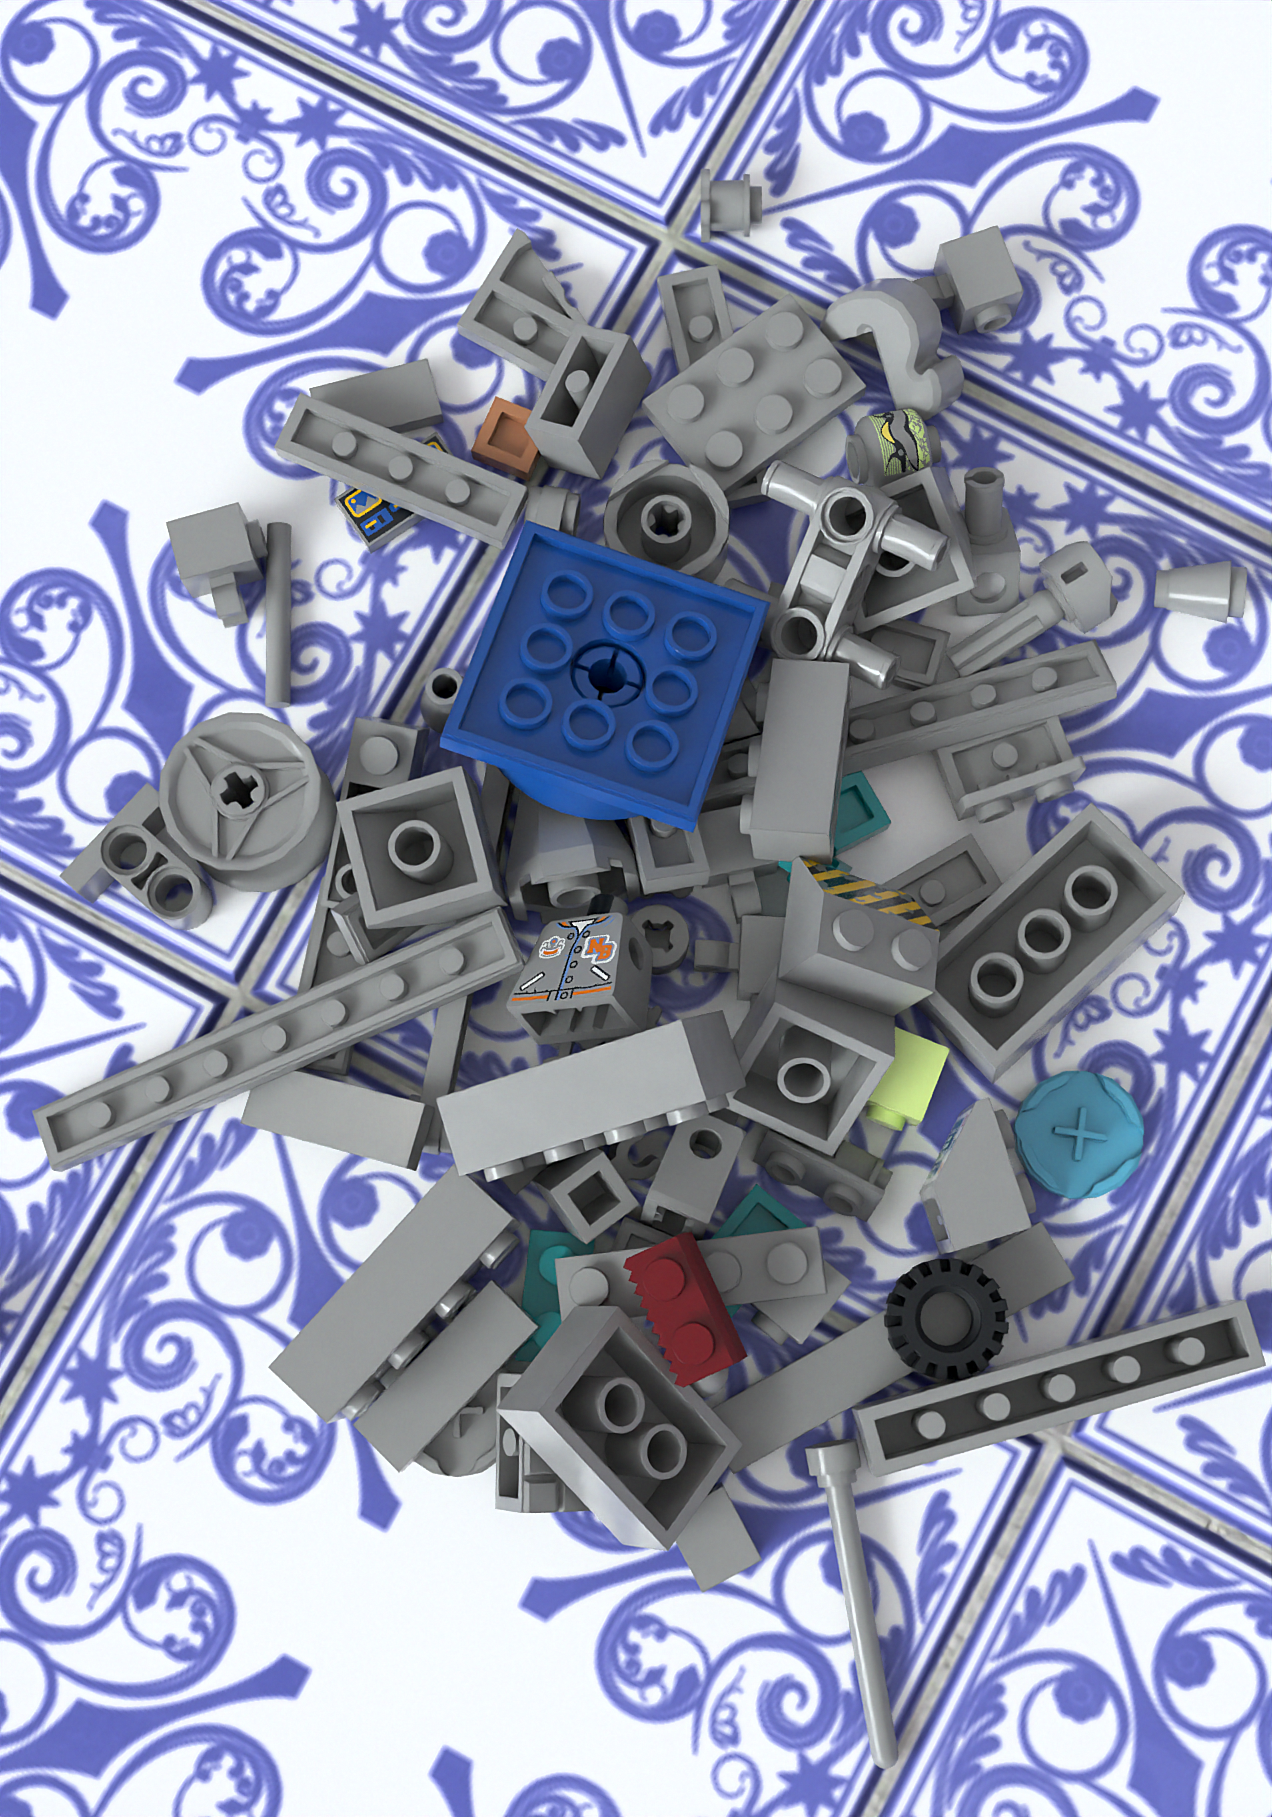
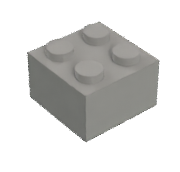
M777 963L732 1039L747 1087L727 1093L726 1096L730 1106L726 1108L833 1156L895 1059V1017L778 979L780 963Z

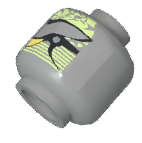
M900 409L864 416L857 422L854 434L847 436L845 443L847 465L853 482L877 488L932 466L933 463L940 462L942 455L940 437L934 425L926 426L922 417L914 409Z

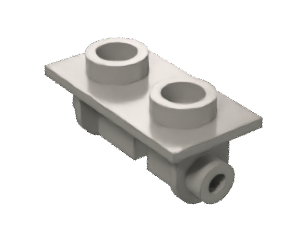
M769 1128L753 1159L754 1163L764 1167L767 1173L778 1182L790 1186L798 1185L822 1198L824 1203L833 1211L844 1216H856L865 1222L868 1221L886 1192L884 1190L893 1175L892 1171L883 1167L885 1160L868 1153L846 1140H843L835 1158H832Z

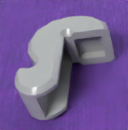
M880 278L843 295L828 307L820 324V330L830 342L873 332L896 410L914 409L925 421L952 405L960 397L964 387L961 361L956 355H950L943 360L937 357L943 327L939 308L926 289L906 278Z

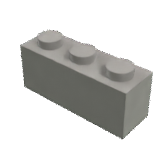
M773 658L770 683H759L756 720L764 721L762 739L751 738L748 754L749 777H756L754 795H743L740 811L741 834H750L754 859L792 862L800 856L820 864L832 865L852 701L850 663Z

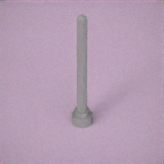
M857 1439L822 1442L805 1447L809 1475L816 1476L818 1487L825 1488L872 1759L878 1767L888 1769L896 1764L899 1754L851 1483L857 1481L855 1469L861 1467Z

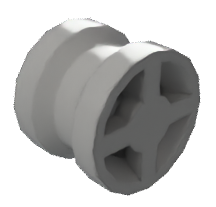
M660 904L645 906L637 911L630 920L652 948V974L670 973L681 965L687 955L690 936L686 921L673 908Z

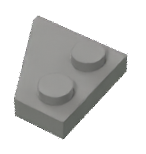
M517 228L458 321L457 327L460 335L547 382L576 323L588 326L589 324L578 308L572 307L565 297L564 288L553 272L547 271L532 249L531 240L526 233Z

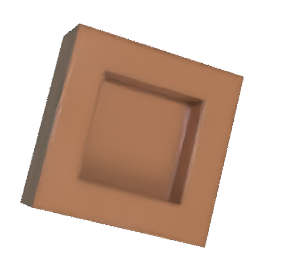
M495 396L471 449L473 459L530 481L541 456L538 448L524 428L532 410Z

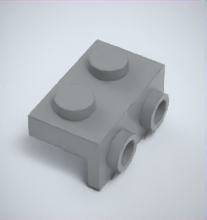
M1058 715L932 751L958 821L976 815L979 824L994 821L1012 813L1015 810L1012 803L1036 795L1038 803H1045L1073 792L1075 788L1072 782L1077 781L1086 769L1082 756L1074 758Z

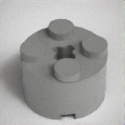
M659 459L641 463L621 476L612 488L604 511L603 530L605 547L713 583L727 559L730 528L727 499L715 479L706 471L689 464L688 467L669 463V460ZM662 526L668 533L677 530V535L668 537L665 534L656 535V528Z

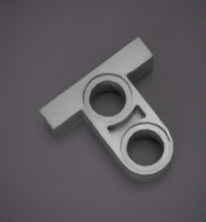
M147 782L59 877L92 904L116 879L146 908L169 926L179 930L194 929L206 922L212 912L214 902L212 892L208 885L192 869L156 838L157 834L166 825L158 805L159 792ZM133 843H145L147 852L142 864L134 869H122L120 859L125 848ZM182 883L192 884L193 896L189 905L180 911H168L165 902L170 889Z

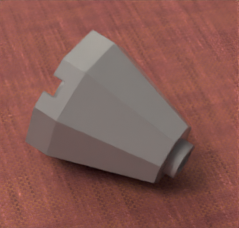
M520 791L505 874L509 900L516 920L529 922L527 910L540 912L541 924L547 925L551 921L586 917L591 899L598 894H610L618 897L627 891L629 902L641 896L633 851L614 820H596L565 814L539 803Z

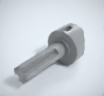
M1079 541L1065 545L1039 562L1040 570L1045 578L1043 580L1045 590L1036 592L945 652L960 677L985 671L1058 624L1063 617L1069 623L1073 622L1082 633L1086 634L1113 616L1118 605L1117 599L1111 592L1113 576L1088 541Z

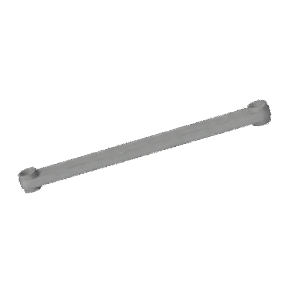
M544 485L543 488L532 486L527 499L524 524L528 520L576 537L581 509V494L571 493L569 489ZM487 763L480 799L499 868L515 785L502 774L497 766ZM479 914L456 920L455 925ZM474 992L438 1007L421 1096L411 1094L408 1099L435 1108L422 1150L424 1153L440 1155L442 1152L452 1154L436 1098L454 1093Z

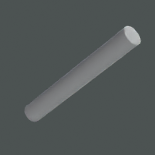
M284 522L267 524V549L269 556H266L265 705L271 708H287L291 705L292 526Z

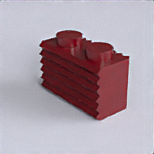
M692 1231L676 1235L625 1260L623 1268L632 1271L628 1281L637 1284L634 1294L643 1297L640 1307L649 1310L646 1320L654 1322L652 1333L660 1335L657 1345L666 1348L663 1358L672 1361L669 1371L678 1374L674 1384L684 1388L730 1367L748 1356Z

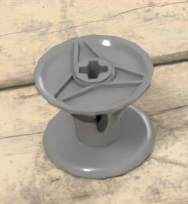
M228 712L198 723L174 745L160 773L158 805L168 834L214 880L241 892H274L302 881L323 862L331 846L337 816V800L328 776L315 763L311 749L290 726L262 713Z

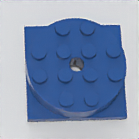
M526 520L441 734L440 747L497 766L502 774L519 790L539 803L559 812L596 820H617L644 816L693 833L771 603ZM594 687H608L614 693H604L600 701L597 700L599 691Z

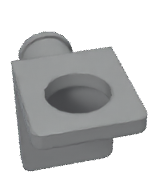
M974 468L964 475L965 510L961 511L967 524L975 574L978 577L988 572L997 573L1005 579V585L999 594L988 599L975 597L970 590L955 596V608L959 616L1006 613L1019 604L1021 550L1008 510L1002 507L1005 477L1003 472L995 468Z

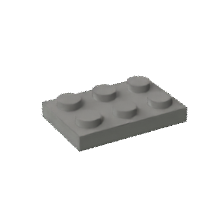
M789 293L642 400V410L688 467L691 464L706 471L715 479L724 492L725 497H727L865 395L866 385Z

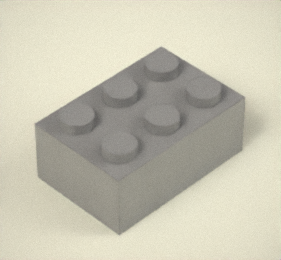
M575 1306L497 1406L496 1410L623 1545L669 1551L743 1444L690 1385L683 1388L674 1384L678 1374L669 1371L671 1364L667 1359L663 1358L658 1349L619 1306Z

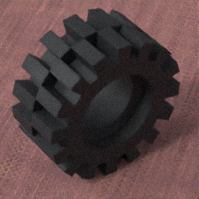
M934 1259L912 1267L910 1271L903 1274L895 1282L896 1286L892 1293H889L886 1301L888 1306L887 1314L884 1315V1326L888 1329L890 1337L888 1341L892 1349L896 1350L901 1357L900 1360L908 1367L928 1377L943 1380H959L970 1377V1374L977 1371H983L990 1365L989 1361L994 1355L998 1356L1004 1347L1001 1344L1003 1336L1008 1334L1009 1322H1006L1005 1311L1009 1309L1006 1299H1002L997 1290L1000 1288L993 1278H988L983 1273L984 1270L975 1264L965 1263L961 1259ZM941 1292L953 1293L962 1298L971 1313V1326L967 1335L958 1343L948 1346L939 1345L930 1340L921 1326L920 1317L924 1304L930 1297Z

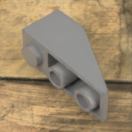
M372 716L355 717L340 801L420 778L430 728ZM338 811L320 906L329 908L335 907L357 891Z

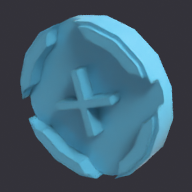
M1063 1071L1038 1083L1021 1102L1013 1125L1015 1152L1026 1174L1045 1191L1067 1199L1097 1198L1122 1186L1138 1167L1143 1146V1117L1132 1096L1112 1078L1088 1071Z

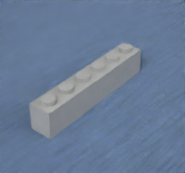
M1225 1300L984 1369L981 1372L977 1371L970 1374V1377L959 1380L949 1379L851 1407L869 1471L875 1477H881L1267 1365L1246 1300Z

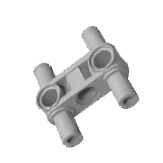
M775 460L765 474L761 486V494L809 515L810 522L782 595L777 599L735 578L728 579L723 587L771 603L761 631L762 640L766 642L767 646L773 648L781 659L850 663L852 676L881 690H886L897 674L902 659L901 656L854 635L852 627L879 558L886 550L934 572L942 565L950 548L952 538L902 515V508L898 506V502L888 498L877 487L859 485L839 475L836 477L830 476L824 480L784 461ZM853 498L862 503L866 512L865 524L859 532H855L849 527L845 517L846 506ZM803 617L810 620L817 631V641L813 649L807 648L799 639L798 627Z

